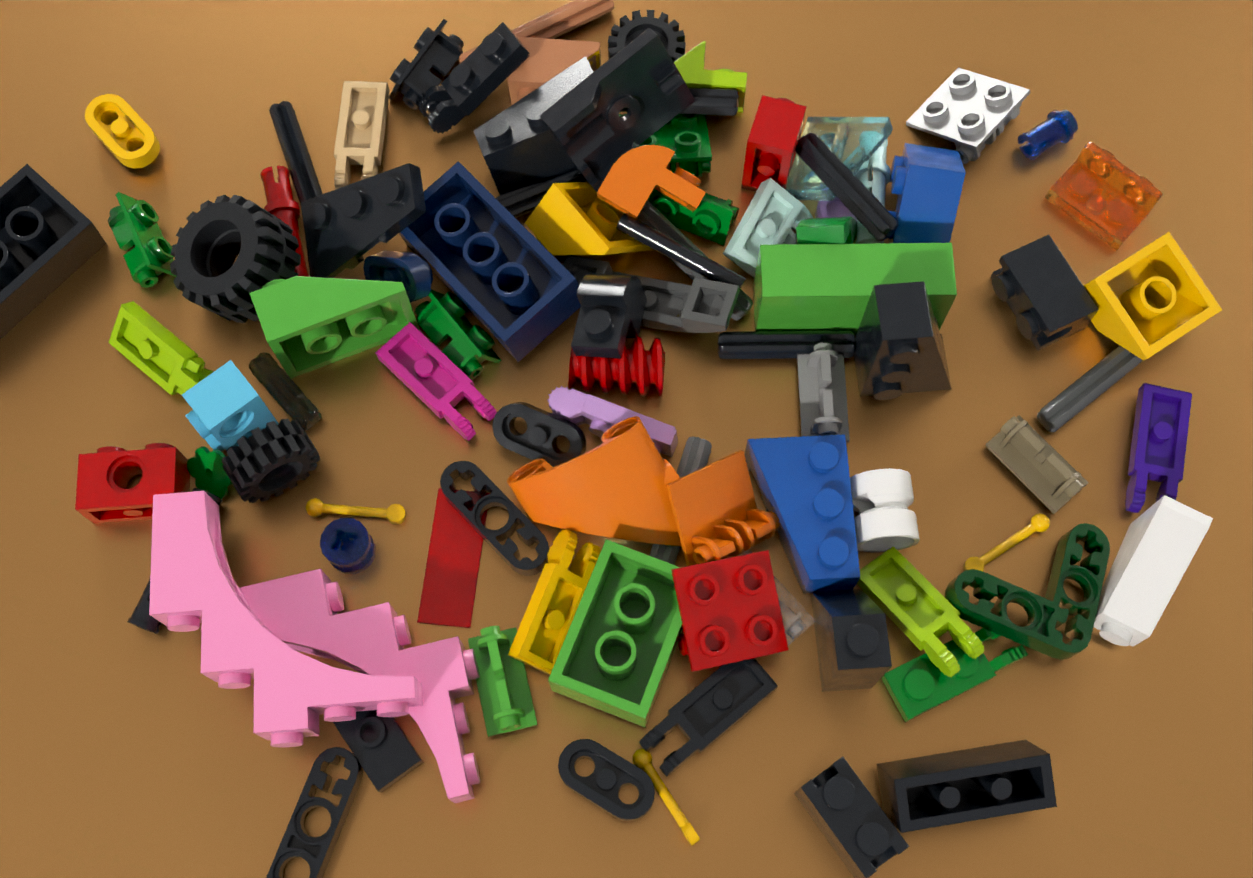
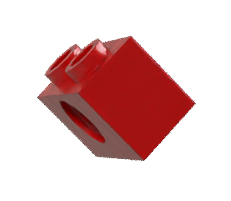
M762 95L747 140L741 188L756 192L761 182L771 178L785 190L787 189L797 157L795 148L798 140L801 138L807 106L796 104L787 98H772Z
M166 443L147 444L145 449L128 451L120 447L106 446L98 448L97 453L79 454L75 510L93 524L152 519L153 495L190 492V473L187 469L188 459L176 447ZM142 473L140 482L135 487L127 489L129 480L133 476Z

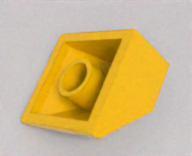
M587 182L553 183L525 222L536 236V239L552 255H609L654 250L616 229L623 213L597 198V193Z

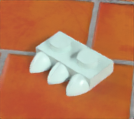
M767 179L761 182L723 255L754 278L760 245L797 244V235L792 229L796 231V226L802 219L813 218L806 206L773 179Z

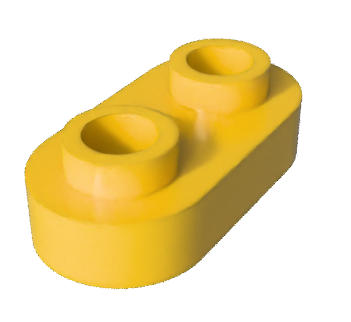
M104 94L94 98L88 104L85 110V120L88 126L120 163L126 167L136 169L148 166L157 158L160 151L157 137L147 123L122 97L115 94Z

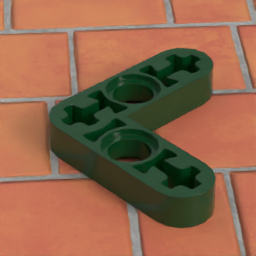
M1087 523L1078 524L1063 535L1057 545L1045 598L975 569L965 570L954 578L945 590V598L960 612V618L1049 657L1060 660L1069 659L1084 650L1091 640L1110 554L1108 538L1101 529ZM1082 540L1085 542V550L1091 554L1080 562V566H1077L1075 564L1081 560L1083 547L1076 542ZM1065 579L1074 580L1082 587L1084 592L1083 602L1073 601L1067 596L1063 588ZM968 585L974 588L973 596L979 599L974 604L968 601L969 593L963 590ZM995 596L998 597L995 603L990 602ZM1008 603H1017L1024 608L1028 615L1027 626H1017L1008 618ZM1068 615L1074 616L1066 622ZM1065 622V635L1068 638L1072 639L1070 642L1066 644L1062 642V633L1058 630H1055L1057 627L1064 624Z

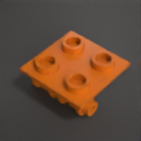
M744 450L732 453L666 485L687 566L737 556L765 541V539L773 537L776 529L779 528V519L774 512L757 509Z

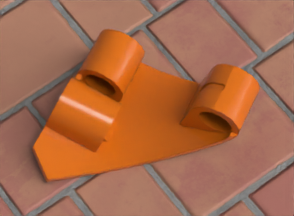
M630 417L613 425L601 436L603 444L555 467H552L545 459H536L515 470L507 479L508 485L526 515L534 522L615 539L682 546L666 486L680 477L666 459H662L640 417Z

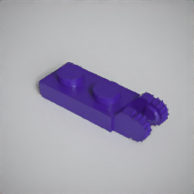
M1143 383L1138 389L1128 475L1131 478L1126 490V511L1139 513L1146 499L1147 480L1161 482L1156 502L1164 495L1176 500L1178 483L1183 480L1192 400L1191 393Z

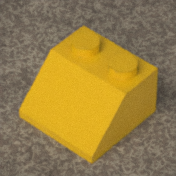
M1170 232L1147 244L1083 285L1099 309L1091 320L1097 331L1143 361L1222 311V308Z

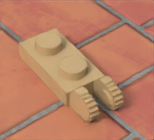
M344 81L334 149L336 160L334 174L335 190L351 184L350 165H363L361 180L378 174V166H381L390 95L387 82Z

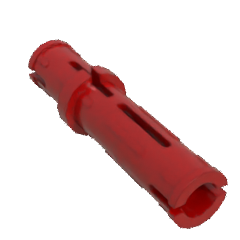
M272 166L267 167L260 174L267 200V205L264 206V209L281 219L293 230L291 235L295 236L299 243V247L295 252L301 255V264L295 267L294 272L298 273V276L309 277L297 220L301 215L298 202L293 200L289 178L290 172L284 166H277L278 183H276Z

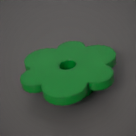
M202 446L197 448L195 456L187 461V469L190 475L196 479L195 485L198 489L207 491L222 499L227 496V486L232 484L222 467L224 465L222 460L225 455L219 450L210 452L208 448Z

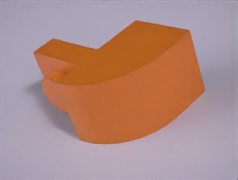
M644 145L633 148L618 158L597 191V198L622 213L637 219L654 189L692 212L697 209L706 192L698 188L701 180L680 167H677L674 173L667 169L675 151L659 145Z

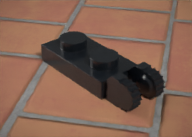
M502 22L492 33L483 39L482 43L461 64L452 70L450 75L441 83L442 85L431 86L425 92V95L419 99L418 109L424 117L428 118V124L433 131H436L438 134L448 132L452 126L458 124L466 115L469 116L529 57L528 50L512 30Z
M755 658L722 665L669 709L668 716L650 730L639 743L645 751L655 748L665 740V737L676 726L688 738L689 741L677 751L675 750L669 754L659 767L667 777L697 751L699 753L703 752L775 691L778 685Z

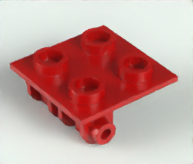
M769 550L671 569L684 631L683 635L678 636V647L682 656L688 655L691 672L789 650Z

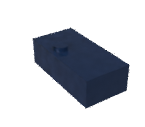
M459 161L424 191L426 212L399 233L407 246L429 264L432 272L517 362L522 360L581 307L576 295L579 288L576 278Z

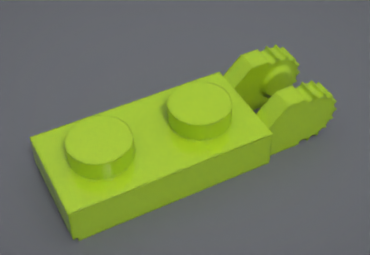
M892 546L860 569V579L857 585L920 651L925 650L930 661L944 675L952 677L960 671V665L955 656L938 639L947 631L955 644L972 659H976L984 653L985 650L982 642L960 618V612L895 547Z

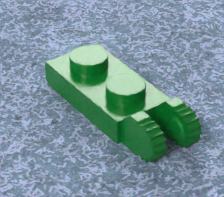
M984 628L975 632L982 643L1001 637ZM951 640L944 645L951 651L960 665V671L954 676L948 677L944 675L925 653L887 672L881 679L904 721L908 722L996 676V672L1028 656L1024 646H1013L988 662L984 653L976 659H972Z

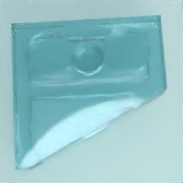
M808 117L802 136H806L810 132L816 133L855 175L863 163L868 161L891 135L893 127L889 117ZM796 154L785 190L797 200L833 201L836 196Z

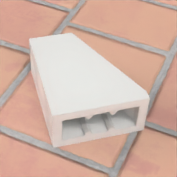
M1164 495L1130 524L1101 590L1093 627L1100 630L1099 634L1102 638L1119 646L1130 645L1134 647L1151 636L1206 535L1213 518Z

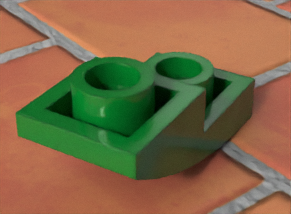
M853 217L802 219L796 226L797 244H853L857 235V222Z

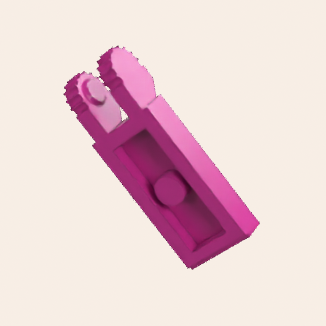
M409 322L375 352L377 358L440 419L444 417L450 426L464 439L469 441L476 435V432L469 420L462 417L454 409L461 400L466 398L482 418L491 421L495 417L497 412L494 406L474 387L473 381L412 323Z

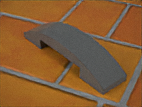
M567 255L563 264L576 278L579 285L587 274L637 276L615 272L607 261ZM637 276L641 281L647 298L642 327L687 333L727 331L740 292L739 285L694 277L691 286Z

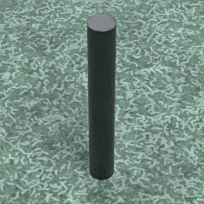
M626 213L622 215L616 229L711 281L739 285L741 290L746 280L743 276Z

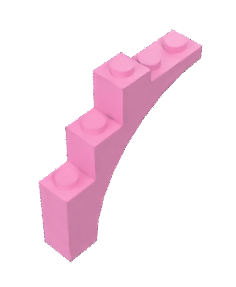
M205 491L153 495L149 615L166 625L168 630L175 632L195 631L200 629V623H202L201 674L218 682L219 688H246L251 686V679H254V734L266 740H271V747H296L303 745V737L319 736V715L324 714V721L342 722L356 719V711L377 710L378 717H399L408 715L409 707L423 706L422 684L415 676H372L331 667L295 651L274 636L250 609L232 576L222 544L219 505Z
M322 569L239 588L254 614L274 636L295 651L335 660L367 675L415 676L422 684L423 706L409 707V714L418 724L437 760L447 797L453 803L475 799L472 785L480 783L478 765L474 752L465 753L462 734L470 732L468 716L464 702L455 703L456 698L473 695L474 691L471 680L480 678L473 648L465 650L463 643L457 636L404 649V645L411 644L407 619L405 615L398 616L389 602L337 614L338 611L344 610L341 589L338 582H331Z

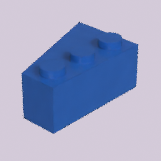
M845 434L748 439L744 454L747 467L755 478L766 510L774 512L779 519L780 525L777 529L780 535L779 540L803 594L854 589L860 579V568Z

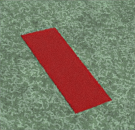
M438 488L417 623L470 628L483 538L446 500L441 488ZM465 491L472 498L474 505L481 499L474 491ZM474 506L471 507V508H468V510H469V511H472L473 508H474ZM488 509L482 516V524L484 526L486 525Z

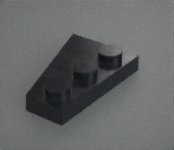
M408 163L302 201L301 210L310 277L334 278L346 268H355L364 261L363 255L380 241L387 243L426 212L420 167Z

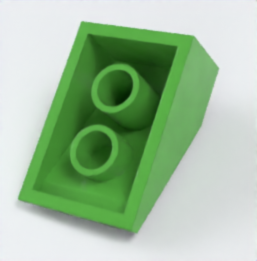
M294 276L286 280L276 279L270 281L262 289L250 293L267 343L290 379L387 343L409 322L420 330L402 282Z

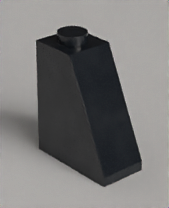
M861 589L812 592L811 600L822 692L872 688L892 667L885 613Z

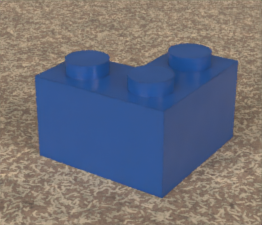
M905 143L902 156H894L890 174V182H892L891 193L897 194L898 198L895 211L889 212L898 221L899 226L893 235L888 238L889 243H950L966 175L958 151Z

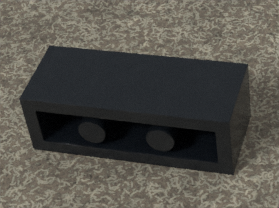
M1027 740L877 764L883 811L901 833L1057 807L1050 754Z

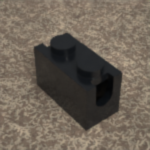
M1049 234L1001 256L999 263L1002 268L994 271L991 275L992 286L1000 300L1007 302L1016 316V324L1019 331L1026 339L1032 341L1038 351L1085 329L1099 310Z
M843 756L794 793L854 878H869L877 872L876 869L909 847Z

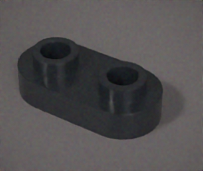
M525 402L508 404L502 407L494 417L493 433L498 443L504 448L531 460L542 458L552 467H555L585 453L586 438L579 426ZM517 417L523 418L527 423V430L524 434L519 433L515 429L514 422ZM560 435L567 437L570 442L568 452H563L557 447L556 442Z
M590 739L573 741L562 751L558 769L563 782L569 789L623 821L638 820L649 812L654 802L655 790L651 778L642 769ZM584 758L592 760L595 764L593 773L587 777L579 776L575 771L577 762ZM626 785L634 786L639 792L637 801L633 804L623 803L619 799V791L622 787Z

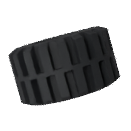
M222 195L216 198L215 203L208 200L201 204L198 213L193 211L186 218L188 223L184 228L180 227L176 234L179 237L178 242L172 245L171 255L175 257V260L170 264L171 273L176 275L173 282L176 288L183 292L182 296L229 321L233 320L237 323H246L248 319L252 321L259 320L250 296L251 292L262 289L270 281L276 279L286 280L299 275L294 271L295 267L301 264V255L295 252L299 247L297 238L291 235L293 230L281 219L242 196L233 195L230 198Z

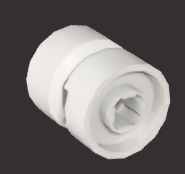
M888 468L865 471L852 476L850 483L853 511L859 513L854 518L857 549L863 552L877 553L885 552L892 546L897 550H902L918 544L920 538L917 516L914 511L908 509L914 502L911 474L902 469Z

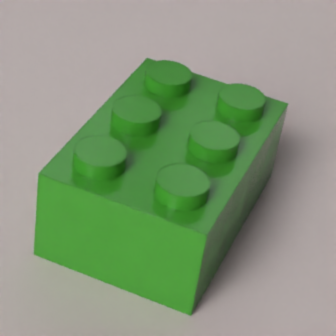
M606 539L549 676L548 682L551 690L639 726L646 727L678 644V636L681 635L683 630L671 569L681 567Z

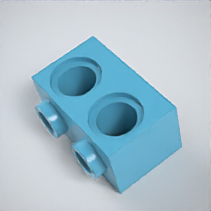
M231 360L182 394L183 398L193 409L185 415L186 418L213 450L228 451L230 447L239 446L237 440L242 436L246 438L252 436L251 431L259 427L260 430L266 428V424L275 421L277 425L279 424L261 397Z

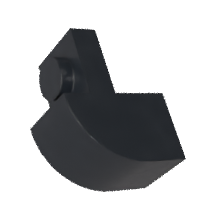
M587 274L583 277L576 294L581 307L571 347L575 356L621 359L626 338H635L640 333L647 302L643 286L637 276Z

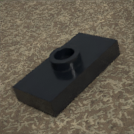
M377 710L356 711V719L333 722L380 793L423 763L394 717H378Z

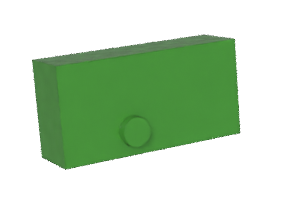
M952 243L760 245L753 283L755 331L850 330L856 335L874 285L921 281L925 283L932 304L933 314L937 319L940 330L957 296Z

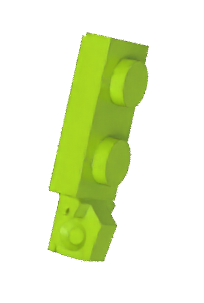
M134 301L121 304L109 344L170 395L177 393L182 395L213 373L212 370L204 368V360L198 357L195 351Z

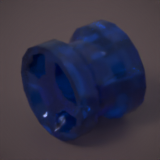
M340 518L327 525L321 534L320 547L322 554L341 573L357 574L363 572L371 565L375 558L376 546L374 540L360 521L353 518Z

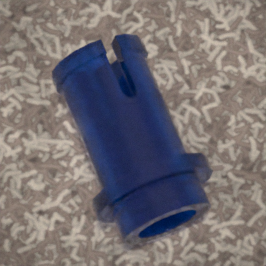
M1065 109L1051 111L1047 115V120L1018 136V144L1028 142L1020 146V150L1028 159L1034 160L1059 142L1068 143L1073 139L1074 133L1078 130L1075 117Z

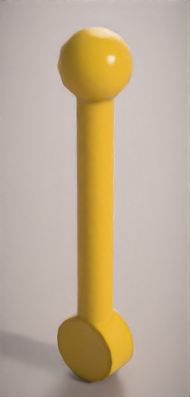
M313 498L305 506L307 514L313 517L320 516L322 513L388 518L389 522L395 525L403 523L406 519V511L400 504H392L385 509L324 504L320 499Z
M1041 513L1034 515L1029 525L981 557L968 558L963 565V570L975 569L983 571L985 565L1033 533L1046 531L1050 526L1049 518Z
M644 748L636 750L632 756L633 764L648 774L691 846L700 841V838L651 764V753L648 750L645 751Z

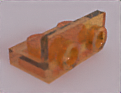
M1088 142L1077 160L1049 189L1045 198L1117 251L1148 217L1163 194L1147 178L1136 174L1119 162L1111 152L1101 149L1093 142Z

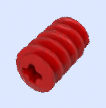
M636 336L630 349H626L624 345L621 359L575 356L571 347L568 389H573L577 379L580 378L583 390L590 392L597 379L600 381L603 393L608 394L614 382L618 381L622 395H627L633 382H637L641 396L646 397L651 385L656 384L659 397L662 398L666 352L663 350L661 339L654 338L649 350H645L641 336Z

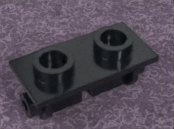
M445 19L442 20L435 31L429 27L425 29L413 47L418 51V54L411 63L404 58L390 77V80L395 83L389 96L391 100L400 92L404 95V103L416 110L419 107V99L425 95V92L431 86H439L442 81L429 70L433 68L445 77L457 62L459 56L463 53L464 43L458 36L451 34L448 37L442 32L447 23Z

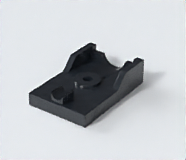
M648 28L539 116L581 176L597 193L618 158L629 150L639 147L641 143L692 104L695 99L659 36L652 29ZM628 108L627 114L619 117L621 109Z

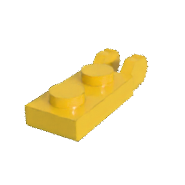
M562 529L555 536L553 545L547 554L548 563H545L508 652V656L549 675L552 672L601 552L599 546L591 542H585L578 549L579 551L573 560L570 572L568 567L575 553L574 550L577 548L578 537L577 534L568 529Z

